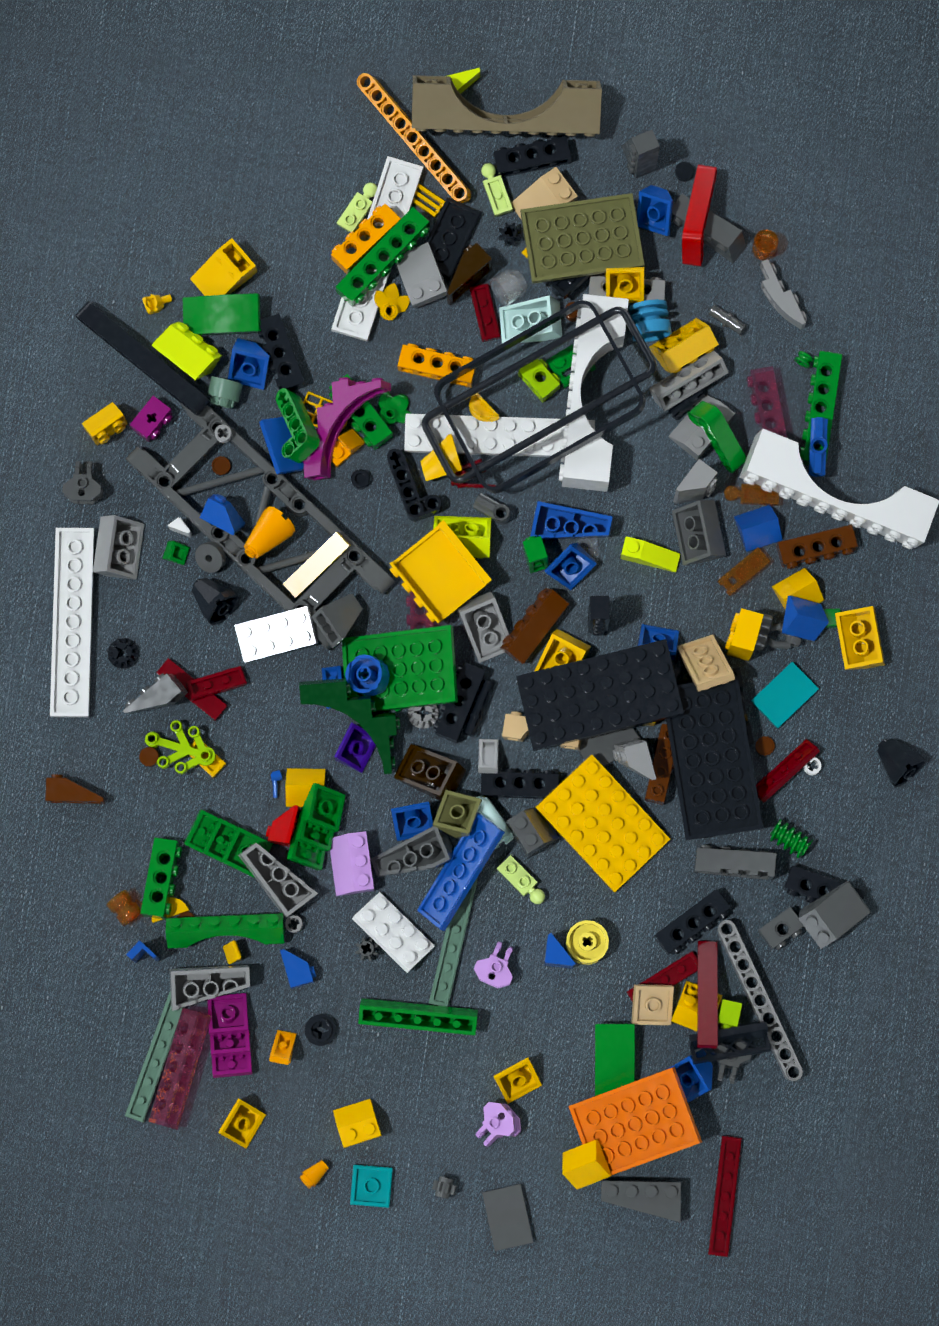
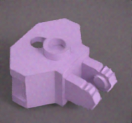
M499 941L493 954L489 958L477 961L474 967V971L480 981L497 989L509 986L513 979L507 967L513 948L509 946L504 959H500L497 957L498 952L502 948V943ZM490 974L495 975L493 980L488 978Z
M488 1102L483 1107V1126L476 1132V1136L479 1139L488 1131L491 1133L484 1141L486 1147L493 1144L497 1138H502L504 1135L516 1137L521 1132L520 1118L508 1104Z

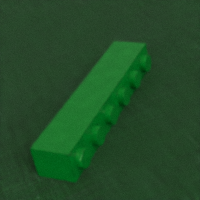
M361 998L358 1024L476 1035L478 1010Z

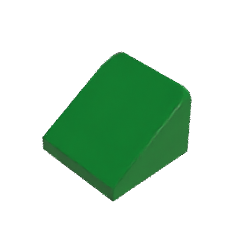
M168 541L162 559L184 565L190 547L175 541Z
M823 609L829 621L825 628H837L835 613H839L840 609Z

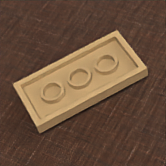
M714 635L677 646L678 653L698 691L707 690L713 686L735 680L734 673Z

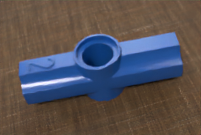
M823 417L811 418L808 475L812 477L825 476L828 419ZM816 443L821 444L823 450L817 451L813 445Z

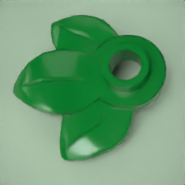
M389 392L382 393L378 402L381 408L379 416L385 424L405 423L406 414H411L406 410L409 403L408 396L399 394L392 397ZM386 413H391L392 417L387 416Z

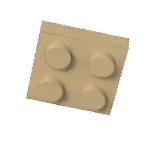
M634 984L631 1023L635 1025H671L674 987L672 985Z

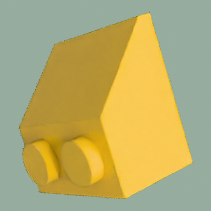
M371 1099L333 1110L343 1148L382 1136Z

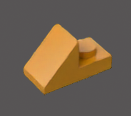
M353 429L338 436L331 460L337 468L365 444L363 439Z
M277 1030L269 1061L285 1065L291 1062L296 1039L295 1033Z

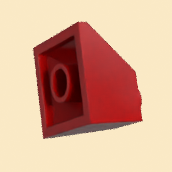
M294 805L272 822V826L268 825L266 837H268L270 843L290 847L297 820L301 813L298 805Z

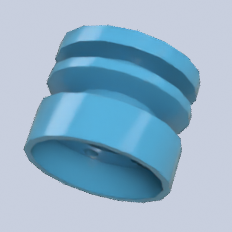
M659 299L646 300L629 306V314L634 323H636L635 325L645 342L661 340L672 334L670 320L664 319L669 315L668 310H666L668 308L667 301Z

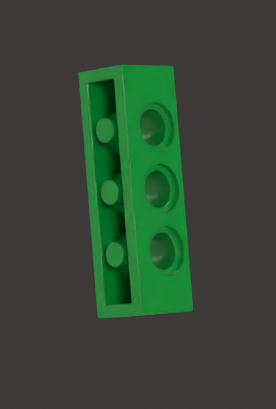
M331 385V386L329 387V390H330L329 396H330V398L332 399V385ZM366 401L357 409L365 412L363 416L357 417L353 413L350 417L353 421L352 427L357 433L361 432L364 438L362 439L368 447L372 446L374 450L393 438L392 431L369 401ZM370 424L376 426V429L372 432L366 430V427Z
M154 837L140 912L144 917L166 920L167 915L171 913L172 904L169 901L170 897L174 896L175 893L173 881L179 871L177 859L181 858L182 847H180V843L176 840ZM164 856H170L169 863L162 864V858ZM164 874L167 876L164 883H158L160 875ZM157 894H163L162 901H154Z

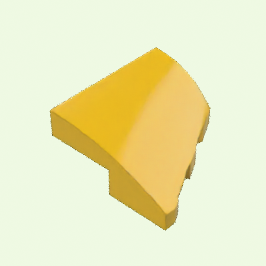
M451 433L439 445L455 473L461 471L462 466ZM434 450L420 461L426 481L446 475Z

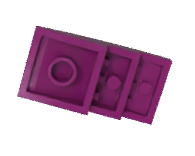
M246 993L220 995L209 1000L207 999L213 1078L252 1075Z

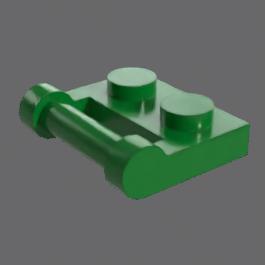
M574 343L546 360V364L552 373L558 376L560 379L559 383L564 389L569 386L570 375L564 377L562 374L571 369L572 356L577 354L573 353ZM593 364V366L590 368V370H589L590 372H592V371H594V370L596 369V367H595L594 364Z

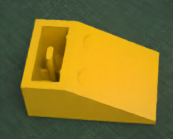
M231 238L217 249L190 280L204 296L228 295L255 275L257 268L233 238Z

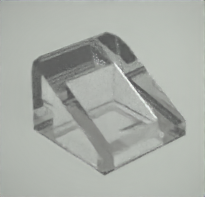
M598 538L578 539L579 545L595 561H598Z

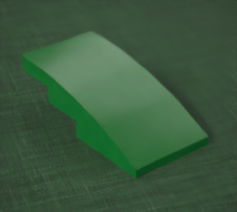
M258 293L185 297L183 298V323L189 327L191 332L198 335L260 332V296Z
M313 783L297 820L288 852V860L315 870H322L325 851H330L333 833L339 831L345 794Z
M200 809L183 843L253 878L255 877L238 855L254 843L259 844L268 853L272 846V843Z
M595 1024V1096L634 1082L635 1024Z

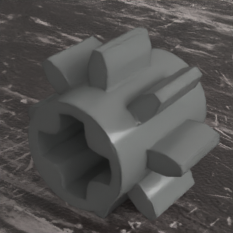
M362 938L361 944H355L359 947L355 954L361 953V961L365 957L371 961L372 955L378 956L374 949L379 946L377 944L372 945V938L369 942ZM370 945L371 953L363 954L362 947Z
M440 1176L439 1181L434 1180L432 1189L436 1190L435 1196L449 1199L450 1194L455 1195L457 1186L453 1185L454 1179Z

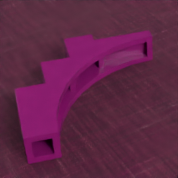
M348 377L339 378V381L332 382L333 403H325L323 407L317 408L318 428H315L319 436L320 443L317 449L303 461L304 478L314 481L331 478L333 450L345 423L366 401L379 394L391 391V383L383 381L382 378H374L372 382H355Z

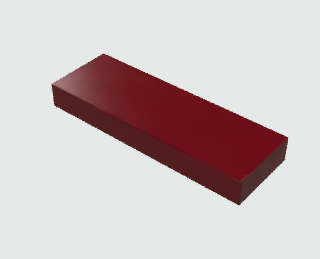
M488 283L470 287L482 342L501 338Z
M241 666L186 682L191 701L247 685Z

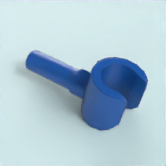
M280 770L271 773L273 798H278L277 781L283 780Z

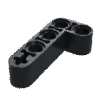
M399 449L390 450L387 454L388 466L408 518L416 522L438 514L442 508L441 499L434 494L420 498L403 452ZM393 456H396L398 458L400 465L399 467L396 466L395 460H393ZM399 473H405L407 474V478L405 480H399L397 478V475ZM406 490H411L414 493L410 498L405 497L403 494ZM436 501L438 506L431 509L428 507V503ZM416 507L420 509V513L412 515L410 510Z

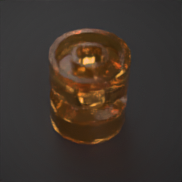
M771 230L759 231L753 241V255L759 260L771 259L777 250V235Z
M126 889L118 893L106 904L113 914L117 913L116 918L123 926L136 919L141 912L140 906L136 902H132L133 898Z

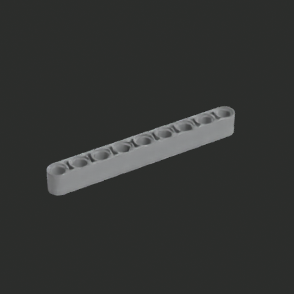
M722 921L717 927L718 936L758 1022H764L763 1015L766 1013L771 1014L773 1017V1022L767 1024L768 1039L778 1065L786 1080L791 1082L797 1081L803 1073L801 1065L738 930L732 921ZM729 925L732 929L731 934H723L721 927ZM732 942L739 944V952L735 953L730 950L729 946ZM740 960H745L748 963L747 970L739 969L738 962ZM748 978L755 979V988H749L746 985ZM759 995L764 998L765 1003L763 1006L755 1004L754 999L756 996ZM777 1031L781 1034L779 1042L772 1040V1032ZM782 1049L788 1050L790 1054L789 1059H781L779 1054ZM790 1067H795L798 1070L796 1078H791L788 1075Z

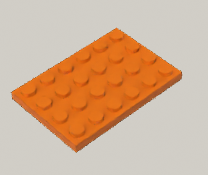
M675 1067L569 1106L582 1145L598 1139L611 1175L702 1143Z

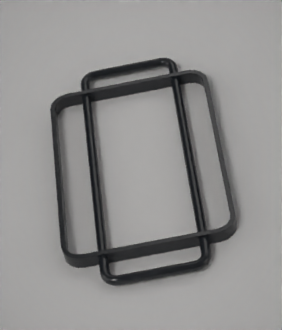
M580 300L441 378L434 388L435 398L440 406L431 410L423 417L422 428L447 477L452 482L464 483L477 476L487 491L500 493L638 416L643 411L646 402L638 384L655 373L657 364L626 309L613 307L599 315L592 303ZM580 308H589L596 317L443 403L440 394L446 384ZM616 314H620L623 317L649 364L648 370L636 377L632 375L603 322ZM600 324L631 380L477 466L447 410ZM630 388H636L640 400L637 407L506 482L498 486L486 484L481 475L482 472ZM444 413L473 468L461 476H457L453 472L429 426L430 420Z

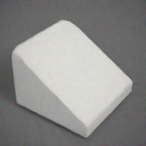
M179 517L168 525L169 529L187 537L192 536L190 529Z

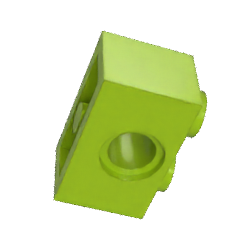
M536 359L519 369L518 376L543 403L560 389V379L555 373L551 374L547 370L548 366L542 359ZM538 375H543L546 379L543 382H538L535 378Z
M724 999L720 1002L718 1009L719 1029L738 1026L742 1003Z

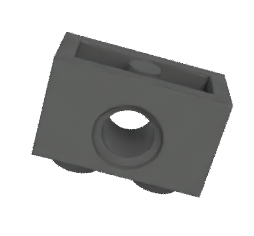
M789 907L760 928L758 932L771 950L775 947L779 950L787 944L785 941L787 938L792 936L794 939L802 933L801 928L803 924L793 909ZM779 925H784L787 928L785 935H780L777 932Z

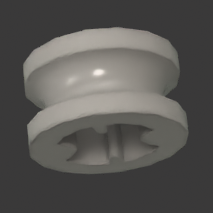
M222 424L216 427L214 433L216 439L221 443L229 442L232 438V431L229 426ZM221 430L228 431L226 432L228 435L226 438L224 436H222L221 438L219 437V432Z
M292 915L286 919L285 927L290 933H298L303 927V922L300 917ZM292 919L299 921L295 930H293V927L289 928Z

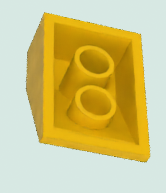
M557 629L552 633L534 672L583 660L586 658L591 646Z

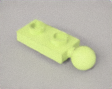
M491 163L484 164L481 173L488 179L483 181V185L494 216L497 217L512 212L513 208L501 175L495 177V166Z
M367 183L363 188V195L358 192L337 221V225L348 232H355L371 208L372 201L369 198L375 196L377 191L376 184Z
M511 855L497 867V870L523 897L529 893L530 900L534 904H541L545 900V893L541 889L534 888L538 882Z

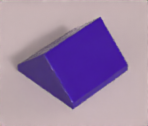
M351 722L334 756L335 761L362 773L376 745L364 729Z

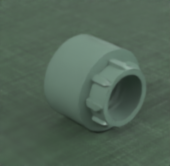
M211 376L207 395L211 396L210 404L232 409L235 402L239 403L243 384Z

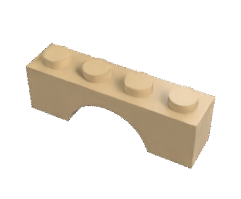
M519 712L506 714L502 732L503 739L523 742L529 735L525 716H522V713ZM581 740L559 746L566 749L580 750Z

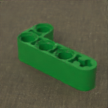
M282 388L276 394V402L292 437L283 445L281 452L283 457L301 463L317 449L320 439L301 397L290 390Z
M701 401L687 413L689 419L696 426L703 428L723 466L730 473H734L745 463L746 456L723 414L716 406Z

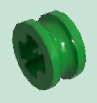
M799 351V356L795 357L794 361L804 368H809V363L813 362L814 359L809 354Z

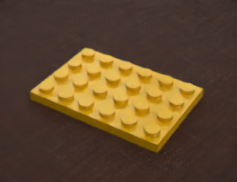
M592 754L535 807L613 892H616L670 840L663 830Z

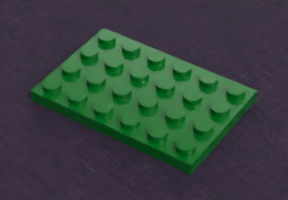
M452 625L348 637L342 640L344 678H346L347 665L359 655L373 656L388 666L390 676L386 690L378 695L370 696L371 701H375L376 712L458 702ZM351 687V695H347V697L366 696L354 691Z

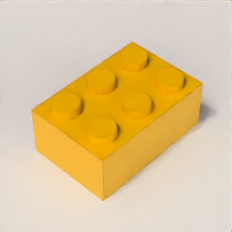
M741 608L739 613H735L725 649H728L727 655L747 661L750 660L764 614Z

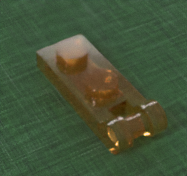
M757 547L717 582L720 586L723 585L727 590L726 593L731 596L767 566L770 560ZM731 577L736 580L734 585L728 581Z

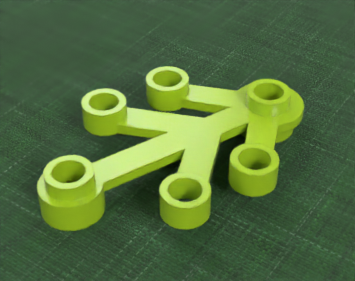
M178 720L172 721L170 728L176 733L180 744L163 739L156 732H149L145 736V743L149 747L157 748L162 746L177 751L168 757L161 756L158 758L157 764L162 769L168 768L170 764L187 755L195 758L186 763L178 762L175 765V770L178 774H185L187 770L199 764L209 766L215 761L216 754L214 750L205 746L200 736V729L196 726H191L188 729V734L191 738H194L198 749L190 746L182 730L183 725ZM175 724L180 725L177 730L173 728ZM196 729L197 734L191 735L192 730ZM151 736H155V740L153 742L149 741V738ZM208 753V758L203 759V754ZM166 760V764L162 766L160 764L161 761ZM180 765H184L183 771H178Z

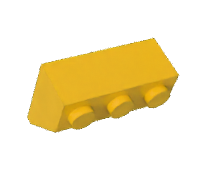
M695 318L672 332L669 337L657 341L649 346L664 370L671 374L679 372L686 364L697 361L699 356L712 352L714 347L719 344L710 326Z
M870 606L835 613L845 670L884 666V656L874 607Z

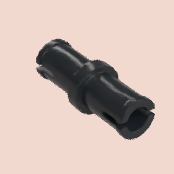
M699 390L670 409L669 413L677 420L687 410L691 411L693 406L706 396L702 390Z

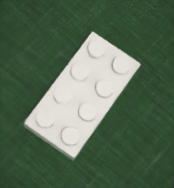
M309 606L235 625L244 662L318 643Z
M380 892L352 918L407 973L435 947Z

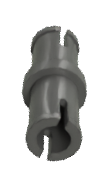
M717 305L711 308L710 316L720 321L722 326H727L741 335L746 328V324L733 317L732 313L725 312Z

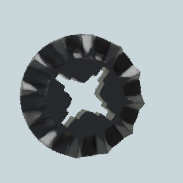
M127 638L116 639L107 650L109 661L117 668H128L138 658L137 646ZM117 648L121 650L127 648L126 653L129 658L124 656L118 658L119 652Z
M315 1015L307 1021L305 1036L310 1043L324 1046L334 1039L336 1027L331 1018L326 1015ZM320 1022H322L324 1029L329 1030V1032L322 1033L321 1039H319L318 1032L312 1031V1029L319 1027Z

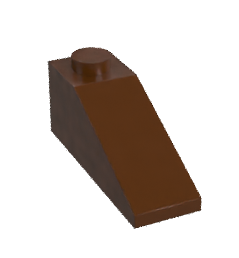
M53 774L51 778H46L45 801L47 803L106 804V800L103 797L67 778H63V775Z

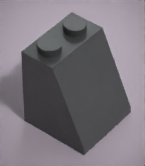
M535 807L523 810L507 820V826L512 831L514 839L526 858L531 857L560 838L553 826Z

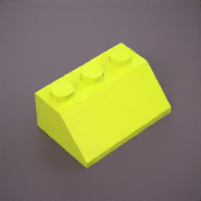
M179 321L171 324L152 344L156 350L194 380L211 374L222 357L214 346L205 343L200 335L194 334L186 324Z
M434 516L433 529L444 520L473 557L480 559L490 558L491 518Z

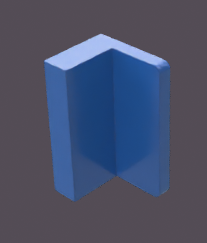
M140 940L126 954L135 963L146 952L157 962L160 960Z

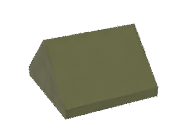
M445 790L433 826L455 838L469 836L482 799Z

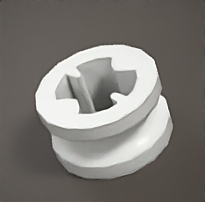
M814 757L808 762L811 764L814 761L816 763L815 766H818L817 769L810 771L807 764L803 767L808 775H816L821 770L819 759Z

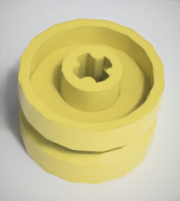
M584 920L576 923L571 927L566 937L568 955L573 961L582 965H591L600 961L604 957L609 945L606 930L595 921ZM584 940H589L591 942V945H587L585 947L583 945Z

